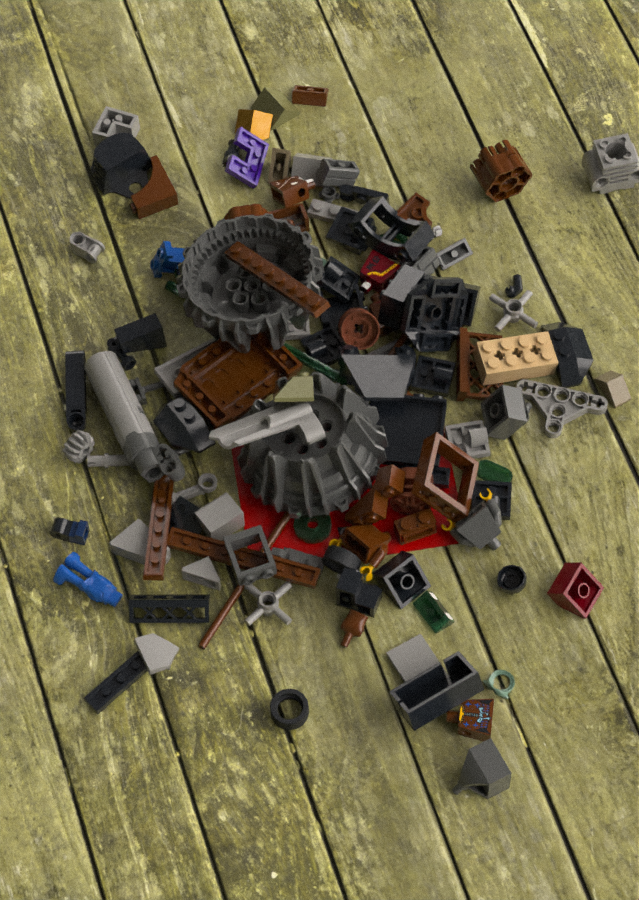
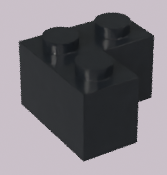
M344 568L336 586V605L374 618L382 599V589L375 584L363 583V574L353 568Z

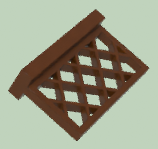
M459 328L456 338V401L464 402L465 398L485 400L491 395L487 391L493 386L497 390L503 385V383H498V385L490 384L484 388L478 382L480 376L475 379L470 374L472 369L478 372L476 363L470 358L475 348L470 343V338L477 339L480 342L500 339L502 335L467 332V328ZM475 385L480 392L470 393V387Z

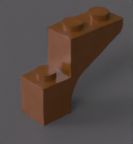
M392 464L378 469L374 485L366 495L346 512L344 520L351 523L352 526H361L386 519L388 499L403 493L406 472Z

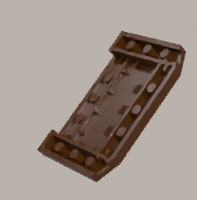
M265 332L251 335L250 351L246 354L238 352L227 341L223 342L220 338L181 366L173 386L217 429L236 421L251 410L255 399L264 400L273 394L275 382L281 377H286L289 380L292 376H296L297 372H300L303 364L284 345L277 350H273Z

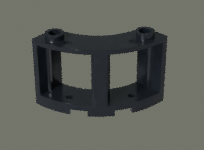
M383 196L370 198L348 223L353 234L369 248L387 258L401 262L414 261L435 236L427 221H417L410 218L405 220L401 218ZM372 213L390 227L382 237L377 235L365 223ZM399 233L409 237L405 244H397L392 241Z

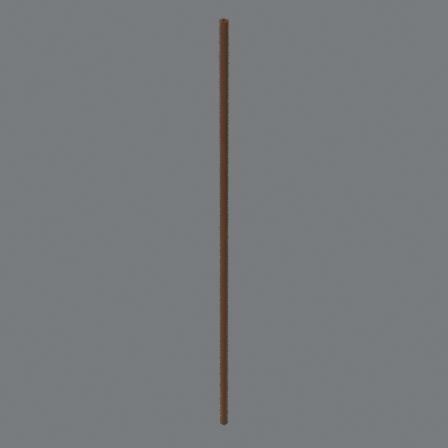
M403 333L388 355H394L395 347L404 345L407 338ZM287 511L267 539L270 549L291 518ZM238 584L198 644L201 649L205 650L245 589V585L239 586Z

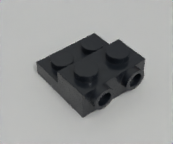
M341 207L326 235V239L343 246L347 251L360 255L362 251L365 252L368 246L353 234L348 225L358 212ZM369 217L365 223L376 233L375 221Z

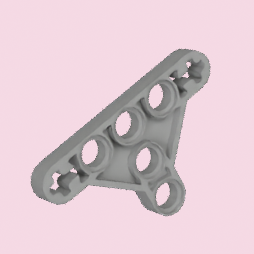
M528 379L520 380L516 388L521 389L524 399L532 400L545 418V434L549 438H558L562 433L563 425L586 413L604 414L608 406L607 399L603 396ZM546 390L548 395L540 396L538 391ZM558 394H564L566 395L567 399L559 400L556 396ZM577 398H582L585 400V403L579 405L575 402V400ZM598 403H601L600 408L596 407ZM558 409L561 410L563 414L561 416H555L552 412ZM551 425H555L558 427L559 430L557 432H551L549 431L548 427Z

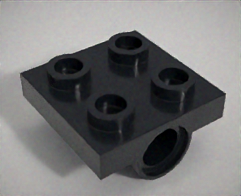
M330 256L324 265L325 272L322 275V280L317 281L316 284L346 304L360 276Z
M334 325L300 340V344L317 371L337 363L339 346L346 345Z
M419 355L411 383V390L447 398L456 362Z
M476 480L471 510L484 501L479 495L480 492L483 497L489 495L486 489L488 488L492 493L491 499L495 500L501 510L502 520H510L512 482Z

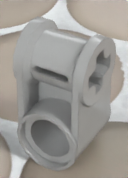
M74 232L70 236L72 253L86 259L90 263H95L98 255L105 250L103 243L82 232Z

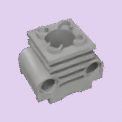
M628 133L593 140V149L585 152L582 157V167H584L591 191H599V194H605L618 189L634 188L635 183L639 182V156Z

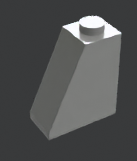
M138 518L109 542L111 552L144 565L149 528ZM168 546L165 565L169 562L171 558V552Z

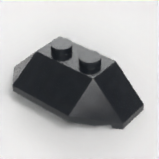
M561 322L542 325L541 331L549 332L558 360L556 373L561 387L569 388L581 385L594 361L583 329Z
M183 395L173 398L160 406L153 423L173 447L202 453L216 444L215 440L209 439L210 431L203 418Z

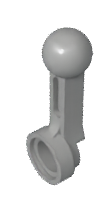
M204 473L199 477L197 485L177 493L173 492L172 507L180 495L188 500L214 491L217 488L216 476L211 473ZM208 481L211 482L213 485L211 487H205L203 483Z

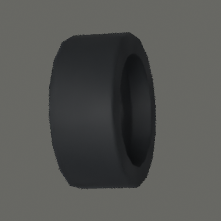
M329 545L322 558V562L326 567L340 575L344 568L358 570L362 563L355 554L335 545Z
M283 689L274 695L270 703V712L275 725L285 730H294L304 725L308 719L309 706L308 700L303 693L295 689ZM284 700H296L301 705V714L289 720L280 717L277 710L278 705Z

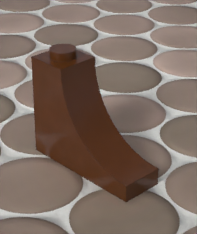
M157 155L150 157L153 171L149 182L139 192L131 195L132 203L129 204L133 214L136 213L138 219L178 205L177 193Z

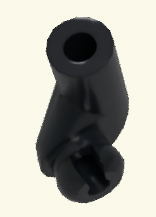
M519 274L513 276V286L506 287L505 293L509 298H515L523 291L522 276Z

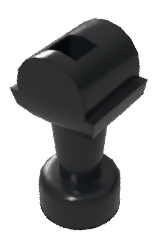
M113 338L107 341L108 351L116 353L125 371L132 369L136 365L134 357L127 356L126 353L123 354L121 348L116 347Z

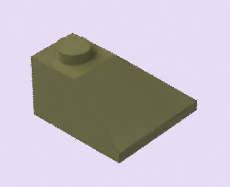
M297 372V376H292L273 396L274 402L314 401L313 376L309 375L308 372Z

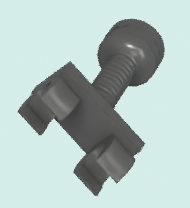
M138 377L135 380H129L133 390L136 391L138 389L140 395L137 394L136 396L141 405L147 404L146 393L165 387L161 381L148 386H141Z

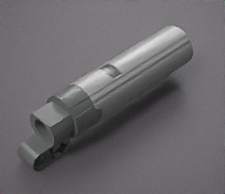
M103 351L92 355L84 364V370L130 467L138 470L140 475L148 482H154L164 475L174 482L182 480L185 476V469L178 454L167 444H159L116 353Z

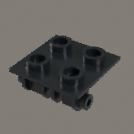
M180 495L171 509L169 533L171 528L174 527L200 535L203 528L194 512L201 508Z

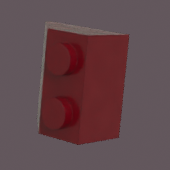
M565 562L547 594L559 607L586 619L604 587L582 562Z

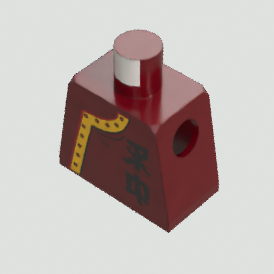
M372 250L360 270V282L362 283L359 287L364 294H368L372 289L378 293H381L383 289L386 290L389 281L394 279L401 265Z

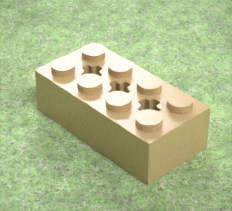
M548 331L476 342L473 351L483 386L554 375L558 366V360Z

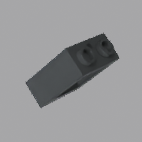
M261 525L223 537L224 545L239 586L250 585L257 580L269 579L277 574L276 564ZM261 542L268 563L241 572L234 550Z

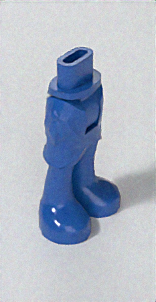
M72 552L66 557L64 565L61 564L53 578L54 583L62 585L67 581L78 587L80 591L86 593L91 600L105 605L110 604L115 607L123 597V594L118 592L117 587L107 578L100 575L96 570L92 571L84 565L76 552ZM71 570H75V571L79 572L80 574H82L83 576H85L87 579H86V580L81 579L79 576H77L76 574H74Z

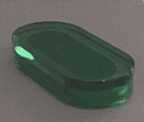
M490 460L479 461L477 476L485 481L512 482L513 475L509 469Z

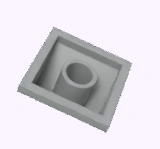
M297 153L293 156L291 177L299 176L303 180L312 178L315 182V187L324 188L325 186L321 185L316 177V172L320 167L322 159L332 158Z
M227 492L194 512L206 536L222 541L223 537L231 535L245 526L243 511Z

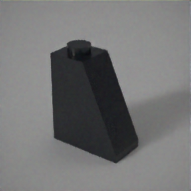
M156 313L114 329L116 337H113L116 347L121 348L123 354L167 347L163 327Z

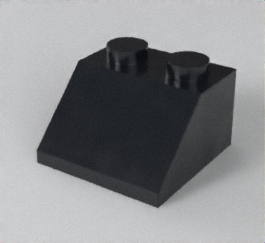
M401 551L372 573L382 591L400 609H403L431 587L414 554Z

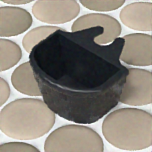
M114 134L104 139L95 148L90 176L91 180L104 195L116 193L131 199V195L134 193L129 190L130 185L138 183L142 189L148 183L147 172L151 168V160L145 148L132 134Z

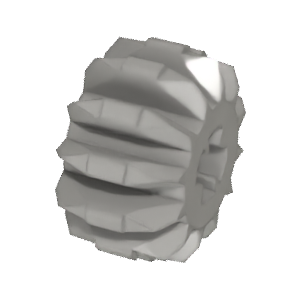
M77 430L71 434L70 438H67L68 440L64 443L65 447L63 448L67 459L80 464L94 450V438L87 432Z

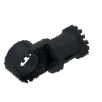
M234 139L229 140L228 150L224 153L222 165L225 168L231 155L240 158L239 153L242 149L233 144Z

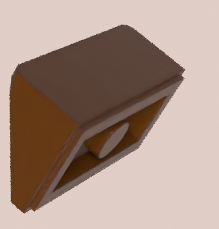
M295 85L292 91V103L325 107L329 89Z

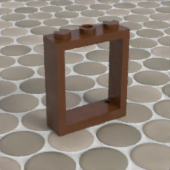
M435 432L423 441L411 493L456 523L466 518L469 514L479 462L438 432ZM437 453L463 471L457 501L430 482Z

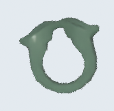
M496 670L490 675L488 680H483L487 689L493 690L497 696L504 699H509L508 694L515 686L513 675L506 670ZM499 675H505L509 678L510 685L506 689H496L493 686L494 679Z

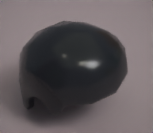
M504 566L498 572L497 584L504 593L517 594L525 588L527 576L520 566Z

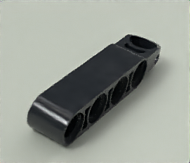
M84 350L65 352L66 421L68 429L73 433L77 430L83 431L86 428L87 396Z

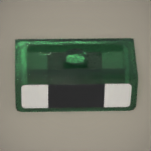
M425 591L413 603L435 634L455 622L431 591Z

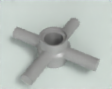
M527 290L519 300L510 299L507 302L495 294H491L489 300L504 309V317L495 325L494 329L500 332L508 322L516 323L519 320H522L532 328H536L538 322L524 314L522 307L533 293Z
M286 581L274 593L271 591L262 593L253 584L245 585L244 588L258 599V608L244 622L250 626L262 614L266 616L275 614L282 622L289 625L292 619L279 608L278 599L292 585ZM265 602H272L271 605H264Z

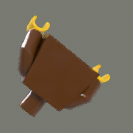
M371 524L347 527L345 532L339 536L340 539H332L329 545L339 547L343 545L364 564H369L360 569L363 575L368 573L366 575V581L368 582L373 577L372 570L379 566L388 552V543L391 541V535L389 532H381Z

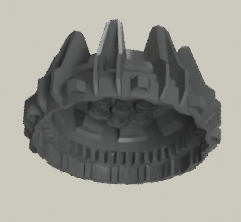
M265 213L260 216L245 215L230 220H219L216 226L206 230L193 241L194 244L191 247H186L183 251L185 259L178 265L180 275L176 278L179 297L186 298L183 303L185 315L193 319L196 328H204L216 340L221 338V341H227L240 353L246 354L250 351L251 335L264 332L273 350H277L284 345L286 335L290 333L287 321H290L295 328L303 329L310 314L229 260L224 252L239 241L321 296L320 288L316 283L322 280V275L325 271L323 261L320 258L319 248L311 245L312 237L307 231L301 232L299 226H293L287 220L275 219L273 214Z
M312 372L311 374L313 376L314 401L307 402L321 423L326 438L310 445L303 444L299 435L292 428L244 444L240 455L237 457L244 482L253 484L250 491L254 498H260L264 506L272 505L277 513L282 511L289 512L290 517L294 519H299L304 515H309L311 518L317 515H329L330 512L335 510L340 512L348 510L352 501L360 500L367 489L372 488V483L376 480L378 469H380L379 466L387 461L385 448L388 447L384 427L376 425L380 419L377 408L370 406L369 401H365L362 396L355 394L346 385L340 386V383H333L324 374L319 372ZM281 377L275 382L273 396L288 381L286 377ZM255 399L249 416L270 407L263 400Z

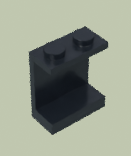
M358 284L354 285L355 293H352L346 304L336 297L325 298L329 302L330 307L319 316L322 329L334 325L336 330H338L340 317L351 308L368 310V307L363 305L365 301L364 292L359 290Z

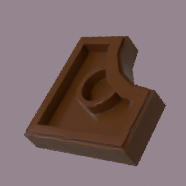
M415 193L397 210L398 216L405 220L410 218L417 221H427L430 227H432V221L426 214L430 201L418 193Z

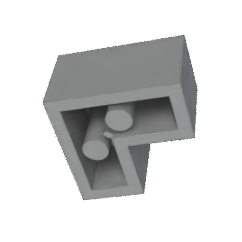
M106 106L92 131L94 146H98L104 139L118 133H130L136 138L140 130L138 115Z

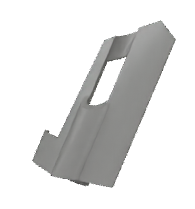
M283 402L212 430L209 434V439L217 440L219 445L225 449H232L292 428L299 435L303 444H313L325 439L326 435L308 402Z

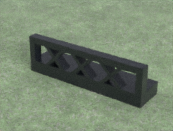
M210 594L131 595L129 598V623H209ZM205 607V617H196L192 613L195 608ZM134 608H142L147 613L143 617H134ZM155 608H162L167 613L163 617H156L152 611ZM175 608H182L187 613L183 617H176L172 611Z

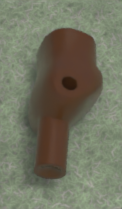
M350 609L340 626L341 630L345 632L340 645L348 648L352 637H361L369 617Z

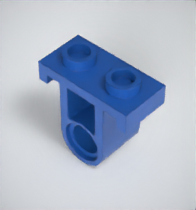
M163 241L150 262V268L153 270L154 277L161 278V272L177 273L175 269H178V265L185 259L183 256L184 248H174L171 246L170 241Z

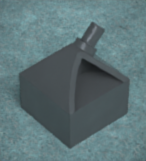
M501 385L480 403L488 437L506 440L529 421V410L532 408V404L530 402L525 404L520 388Z
M491 738L468 750L458 784L452 788L454 794L458 795L461 791L469 789L489 799L510 788L512 773Z

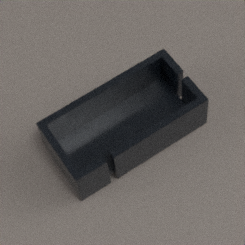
M459 651L443 660L449 675L448 678H446L442 664L439 662L389 691L396 710L405 718L414 731L484 690L479 673Z

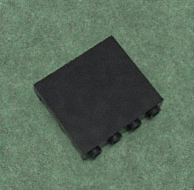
M413 394V396L406 395L403 401H370V406H375L378 410L380 419L376 425L384 427L388 447L385 448L387 461L382 463L383 465H418L424 439L435 432L442 436L444 434L447 399H443L442 396L435 395L430 398L424 397L423 394ZM438 453L436 454L434 466L439 468L441 455Z

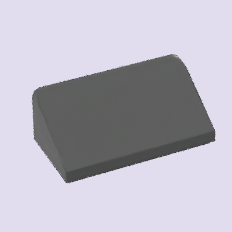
M463 238L437 252L436 257H438L440 262L439 267L445 270L472 255L473 252L466 238Z

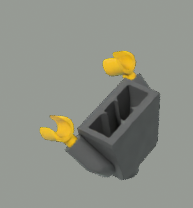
M486 488L489 495L483 497L480 492L479 495L484 501L473 508L466 518L456 523L447 519L450 522V527L446 528L444 524L441 526L442 529L450 531L451 536L461 545L471 548L476 546L479 549L488 545L494 551L501 545V542L497 539V536L501 533L499 528L502 524L501 510L495 500L491 499V491Z

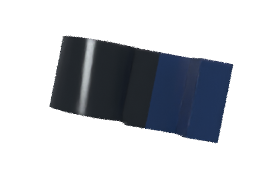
M55 518L50 535L66 542L85 545L90 531L88 521L80 520L75 522L64 518Z

